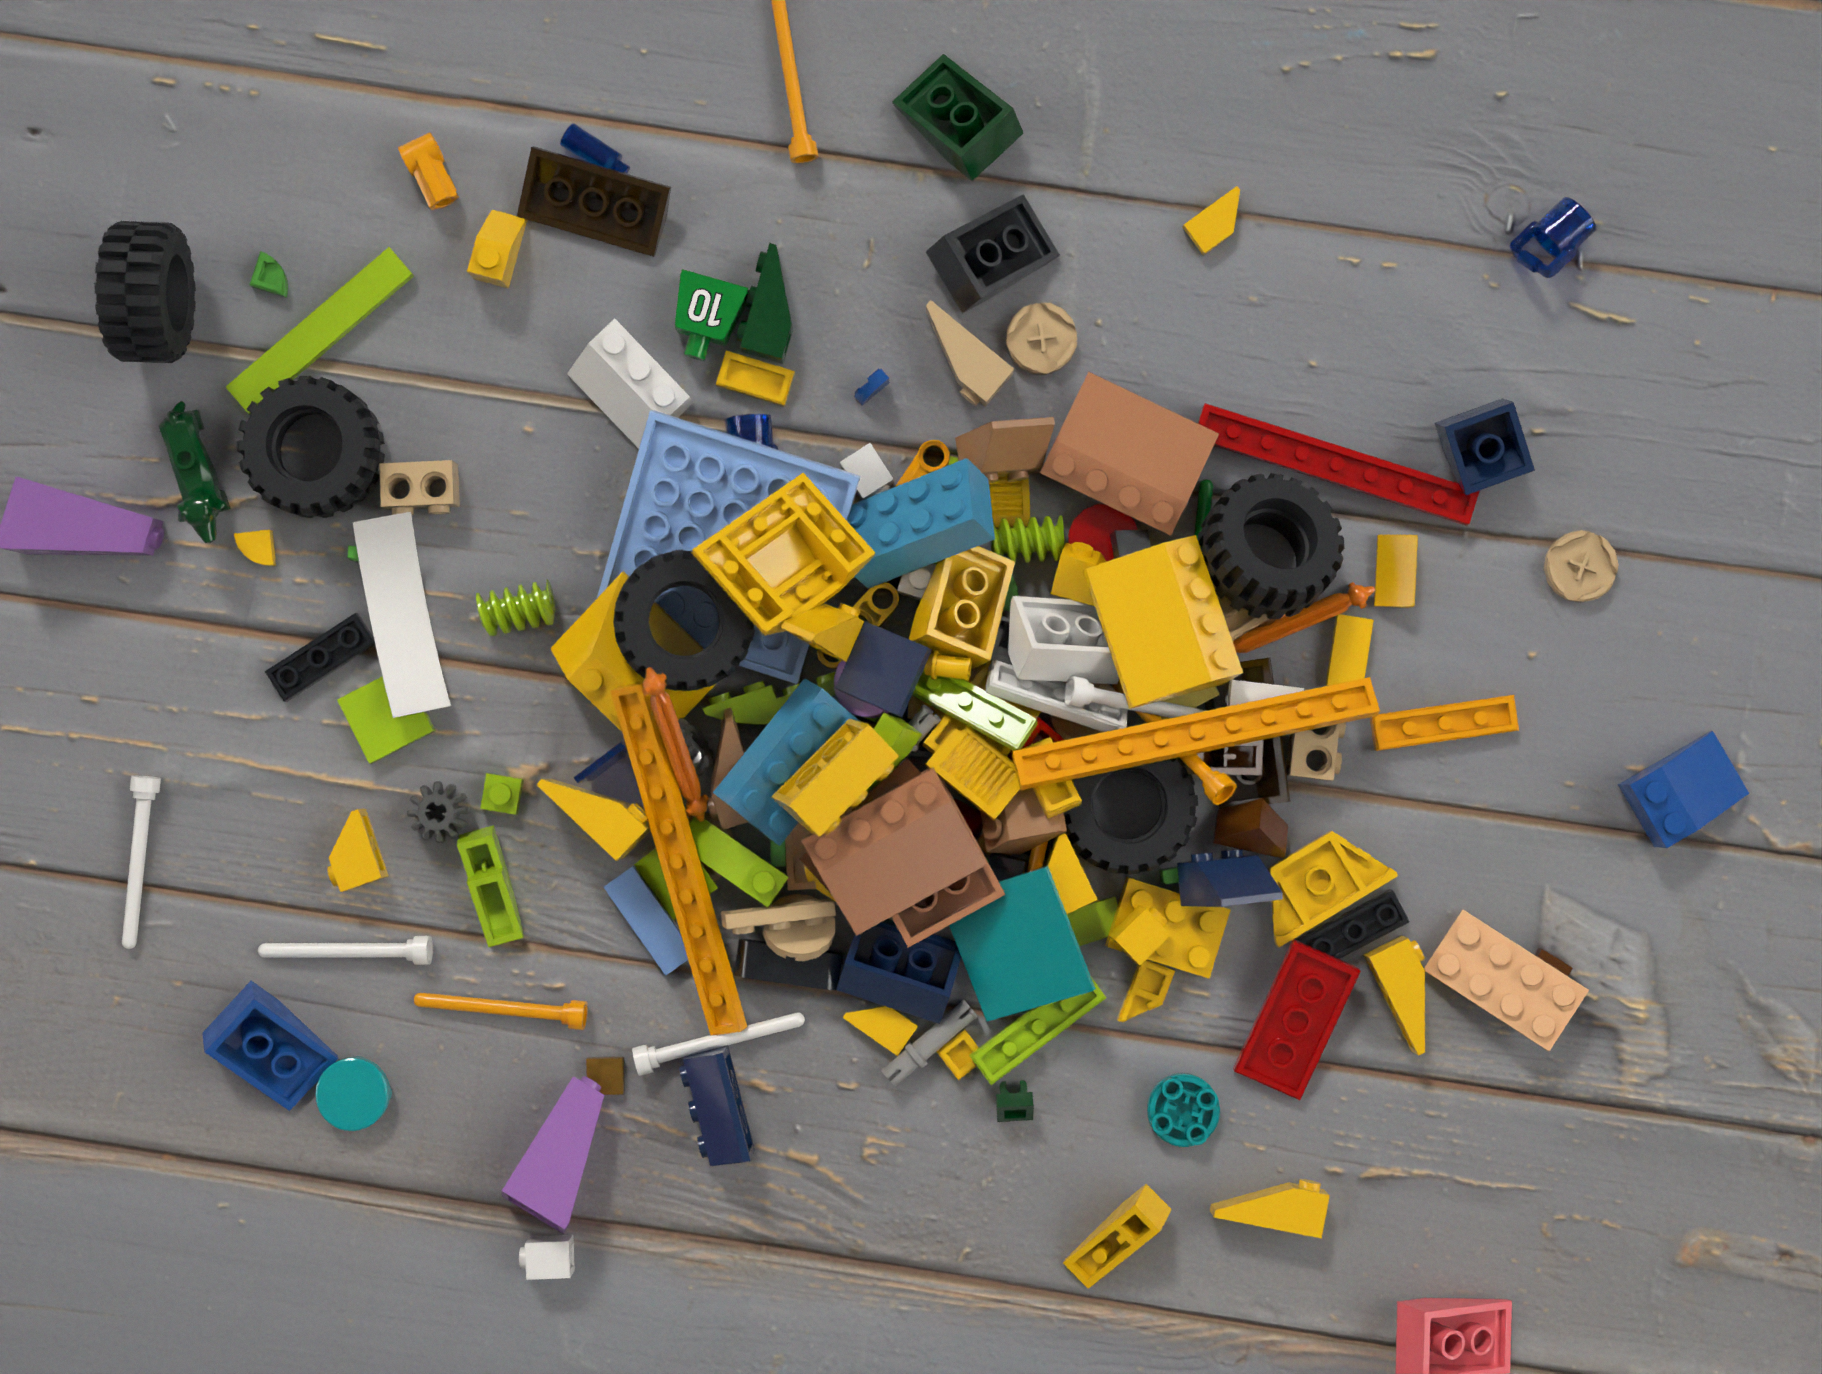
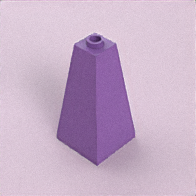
M15 476L0 524V548L28 555L153 556L154 550L161 546L164 538V529L162 528L164 521Z
M573 1076L502 1190L503 1198L562 1234L565 1233L569 1225L604 1095L599 1092L601 1086L585 1076L581 1080Z

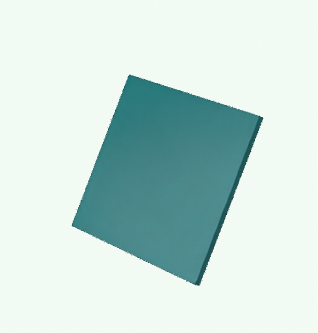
M1048 866L1000 881L999 884L1005 893L1004 896L949 925L986 1022L1095 990L1094 983Z

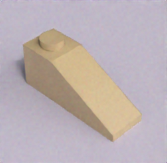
M930 300L926 305V313L958 385L962 387L960 394L971 404L976 406L980 402L986 407L1013 375L1014 368Z

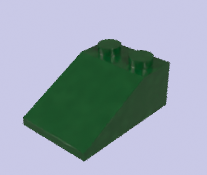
M942 54L892 101L898 111L952 166L971 181L976 179L1024 133L1014 108L945 54Z

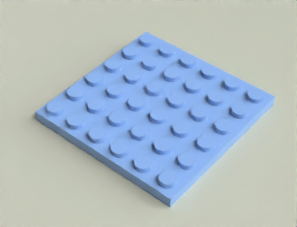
M651 410L597 598L621 572L624 571L630 576L641 564L659 554L674 550L692 551L699 544L802 473L811 480L838 512L848 520L861 476ZM677 586L666 590L655 600L704 649L712 643L718 631L719 615L714 602L706 593L690 586ZM754 624L755 633L748 649L749 652L738 666L798 684L810 645L787 631L764 636Z

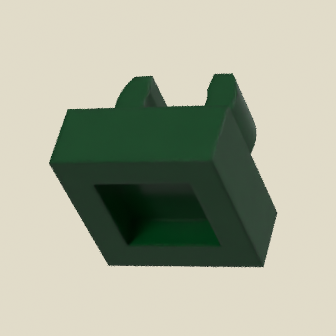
M1020 1080V1091L1018 1093H1009L1006 1081H1002L1000 1083V1094H996L997 1122L1033 1120V1092H1027L1025 1080Z

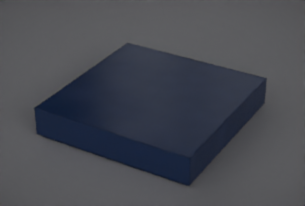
M864 622L835 689L903 717L932 650L924 645Z

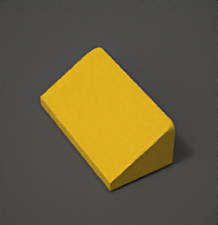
M1377 535L1374 607L1412 608L1415 606L1418 535Z

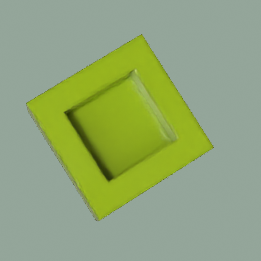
M486 773L480 809L518 815L524 779Z

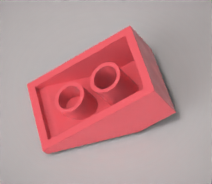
M1421 1298L1397 1301L1395 1374L1510 1373L1512 1301L1508 1299Z

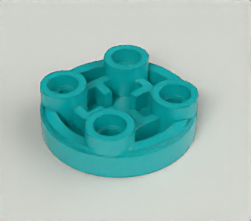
M361 1056L347 1057L331 1064L322 1073L316 1086V1103L323 1118L332 1126L345 1131H357L371 1126L383 1116L389 1105L392 1089L387 1076L377 1064Z
M1176 1073L1163 1078L1154 1086L1147 1102V1116L1152 1129L1162 1140L1174 1146L1190 1147L1203 1144L1214 1132L1219 1122L1220 1104L1217 1094L1205 1080L1189 1073Z

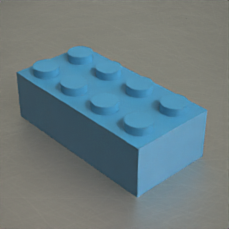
M968 458L852 504L847 520L876 553L854 576L868 589L995 539L989 479Z
M804 679L713 793L762 834L780 846L799 822L775 802L771 796L849 718L859 720L824 689Z

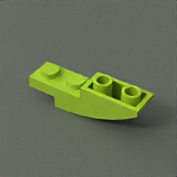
M836 672L816 678L817 686L824 689L830 696L836 695L834 689V676ZM760 681L743 687L745 693L743 695L731 698L728 692L710 698V706L704 707L703 711L707 716L722 720L724 709L732 708L736 723L768 725L800 684L782 689L784 696L777 698L774 686L769 685L765 687L764 681Z

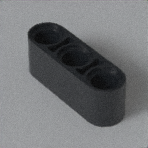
M739 939L734 976L823 990H836L843 954L826 951L818 958L807 961H795L794 957L786 956V958L777 955L768 947L766 941Z

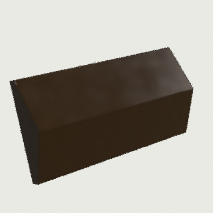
M532 146L517 217L654 257L667 219L671 186Z
M1271 657L1240 662L1243 673L1232 679L1274 685ZM1229 682L1216 686L1220 695L1205 702L1206 710L1227 707ZM1282 736L1263 740L1262 775H1228L1236 783V790L1227 801L1219 804V809L1263 798L1268 804L1290 802Z

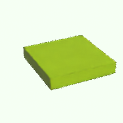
M383 676L337 699L369 764L436 731L426 711L393 718Z

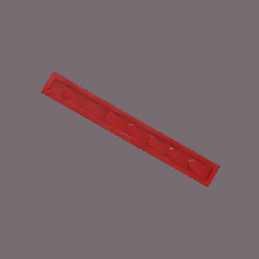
M1206 403L1202 407L1198 424L1219 433L1214 444L1216 447L1465 526L1470 524L1480 490L1465 495L1459 483Z

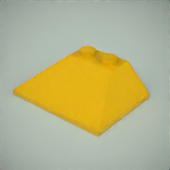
M804 473L699 544L691 552L764 636L784 632L785 630L780 628L784 620L816 608L840 592L876 554Z
M624 571L619 574L550 648L567 680L619 730H621L610 690L620 686L644 682V678L635 672L623 657L615 637L613 622L616 600L622 586L629 578ZM654 602L649 615V626L653 638L660 647L667 652L680 656L694 655L704 650L662 607ZM715 685L693 691H675L666 688L664 691L669 694L677 719L679 720L680 718L683 719Z

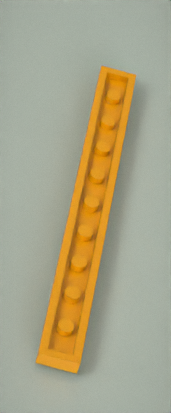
M1368 677L1013 751L1012 758L1020 790L1374 717L1378 716L1380 709L1371 679Z
M643 682L616 687L610 690L646 816L648 817V823L710 1035L741 1032L748 1026L679 786L651 708V695L645 696L642 693L644 689Z

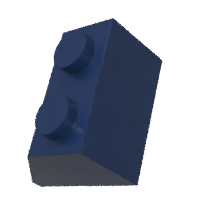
M1502 398L1435 422L1445 457L1465 495L1535 471L1515 404L1512 401Z
M1243 849L1221 851L1222 858H1213V852L1191 854V861L1177 863L1181 906L1225 907L1283 899L1281 889L1259 856H1243Z

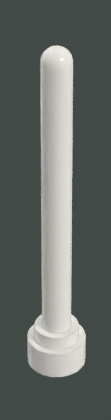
M1070 676L1066 683L1064 691V702L1066 705L1083 707L1084 704L1089 705L1093 702L1129 709L1125 694L1094 688V685L1089 683L1086 678ZM1163 701L1129 709L1169 718L1208 711Z
M131 776L130 791H133V798H136L122 934V945L126 949H132L137 944L151 800H155L156 793H160L161 778Z
M414 936V939H408L407 943H263L258 947V954L264 958L406 957L407 961H413L415 965H430L433 957V942L431 936Z
M797 1012L747 1025V1028L737 1033L708 1035L656 1049L655 1046L648 1047L647 1044L632 1048L635 1066L639 1076L653 1073L654 1068L660 1067L659 1063L797 1028L804 1024L805 1018L803 1014Z

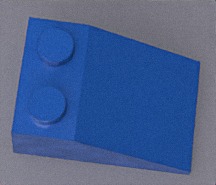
M1713 731L1706 733L1618 784L1654 847L1668 848L1693 834L1749 794Z
M250 981L202 1033L204 1052L289 1111L314 1086L322 1073L338 1060V1055L282 1002L253 981Z

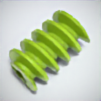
M1060 515L1056 526H1054L1050 516H1045L1041 527L1035 517H1030L1027 527L1024 526L1021 518H1016L1013 528H1010L1006 518H1002L998 529L994 525L995 539L990 541L992 552L1001 556L1008 554L1009 559L1015 561V563L1019 553H1022L1026 563H1030L1033 552L1037 553L1040 562H1044L1047 551H1051L1054 560L1059 561L1064 548L1063 517Z
M548 579L546 580L544 591H541L537 582H532L531 593L528 594L522 584L518 585L517 596H513L508 587H505L502 599L497 597L494 590H490L489 599L486 602L480 593H476L479 618L489 636H496L498 625L503 633L507 634L511 632L513 623L518 631L525 630L527 620L532 628L539 627L541 617L546 625H553L555 600Z

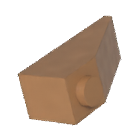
M732 708L724 709L711 778L712 797L707 801L711 818H719L722 830L748 822L713 793L746 752Z

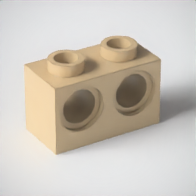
M454 461L379 463L381 507L386 510H392V515L411 512V515H414V509H428V514H449L450 507H460L458 464ZM437 479H444L446 483L444 494L440 497H432L430 493L431 484ZM401 481H408L410 485L409 494L403 499H397L394 495L395 486Z
M1346 722L1327 726L1326 731L1321 735L1315 734L1312 730L1289 734L1286 760L1287 776L1333 781L1334 774H1339L1341 769L1342 753L1337 752L1338 738L1344 737ZM1312 750L1320 752L1323 757V764L1316 771L1311 770L1306 764V757Z

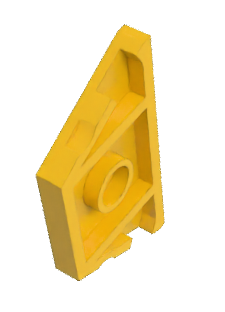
M1328 831L1268 867L1269 873L1283 893L1282 900L1271 901L1274 942L1276 946L1280 948L1398 877L1397 872L1333 831Z

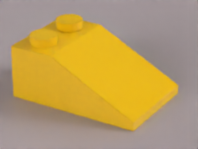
M980 546L938 561L916 610L909 640L930 648L932 654L937 650L940 651V655L971 657V670L991 661L1015 561Z
M541 779L536 784L616 861L625 858L651 831L645 809L637 802L630 804L623 800L554 779Z

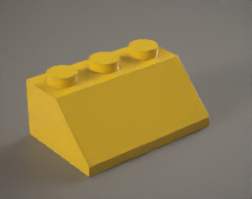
M849 718L771 797L810 833L818 837L823 833L827 835L840 824L842 820L840 816L849 807H856L866 798L868 794L866 789L875 780L881 781L891 773L894 768L892 763L899 756L869 724Z

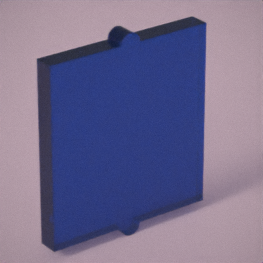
M625 741L617 744L574 777L576 782L582 783L596 779L628 754Z

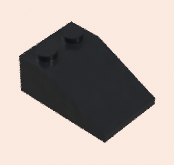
M1024 194L947 233L926 251L962 314L987 301L1060 256Z

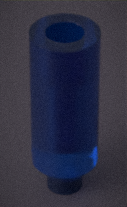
M572 123L563 134L560 145L582 160L628 174L630 166L621 161V153L577 124Z

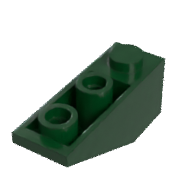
M769 243L767 252H760L756 266V272L761 273L757 287H750L746 307H750L751 310L748 320H741L736 341L741 342L740 348L742 353L784 364L793 333V325L777 245Z

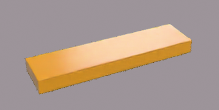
M1514 695L1378 714V716L1369 717L1374 751L1519 731Z

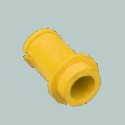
M935 650L934 654L930 653L926 662L925 675H931L933 680H936L937 676L969 681L972 658L940 655V651Z

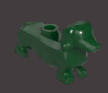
M180 401L174 406L172 411L167 413V418H164L159 425L183 502L177 505L178 521H187L205 543H211L217 537L215 517L218 516L219 512L231 509L225 491L219 488L215 468L200 438L199 431L205 428L199 410L185 411L186 405L183 401Z

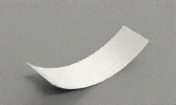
M411 512L353 522L369 617L393 718L451 706L430 623Z

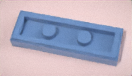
M632 866L603 887L665 976L688 960L680 930L635 866Z

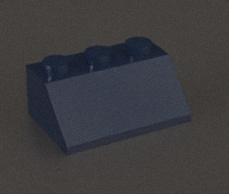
M886 919L857 936L854 934L836 990L940 1024L951 995L961 955L955 941L935 934L908 947L895 922Z
M729 1046L686 1056L683 1059L684 1065L679 1066L684 1088L690 1086L693 1100L688 1102L693 1123L699 1122L702 1136L697 1137L702 1158L708 1157L710 1166L751 1161L755 1148Z

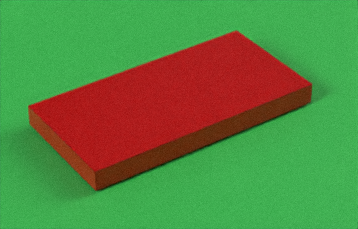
M1293 939L1233 1067L1234 1072L1301 1100L1360 975V968Z

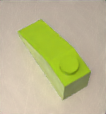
M694 817L689 825L700 861L757 901L769 907L789 877L706 819L703 822H699Z

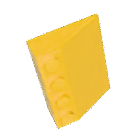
M1196 535L1164 542L1086 568L1083 571L1129 709L1224 685L1243 673Z

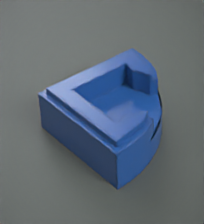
M878 368L867 378L868 382L855 391L854 397L862 406L889 384V377L882 369Z

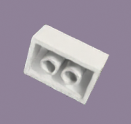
M615 318L588 343L567 373L638 449L651 410L678 418L693 404L690 396Z
M1012 597L1010 603L1008 654L1017 679L1067 682L1070 676L1086 678L1089 683H1118L1119 677L1095 606L1068 599Z

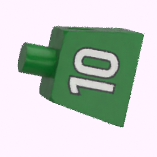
M682 269L675 329L678 333L689 336L684 352L685 356L705 361L710 342L722 346L727 345L746 306L749 293L747 287Z

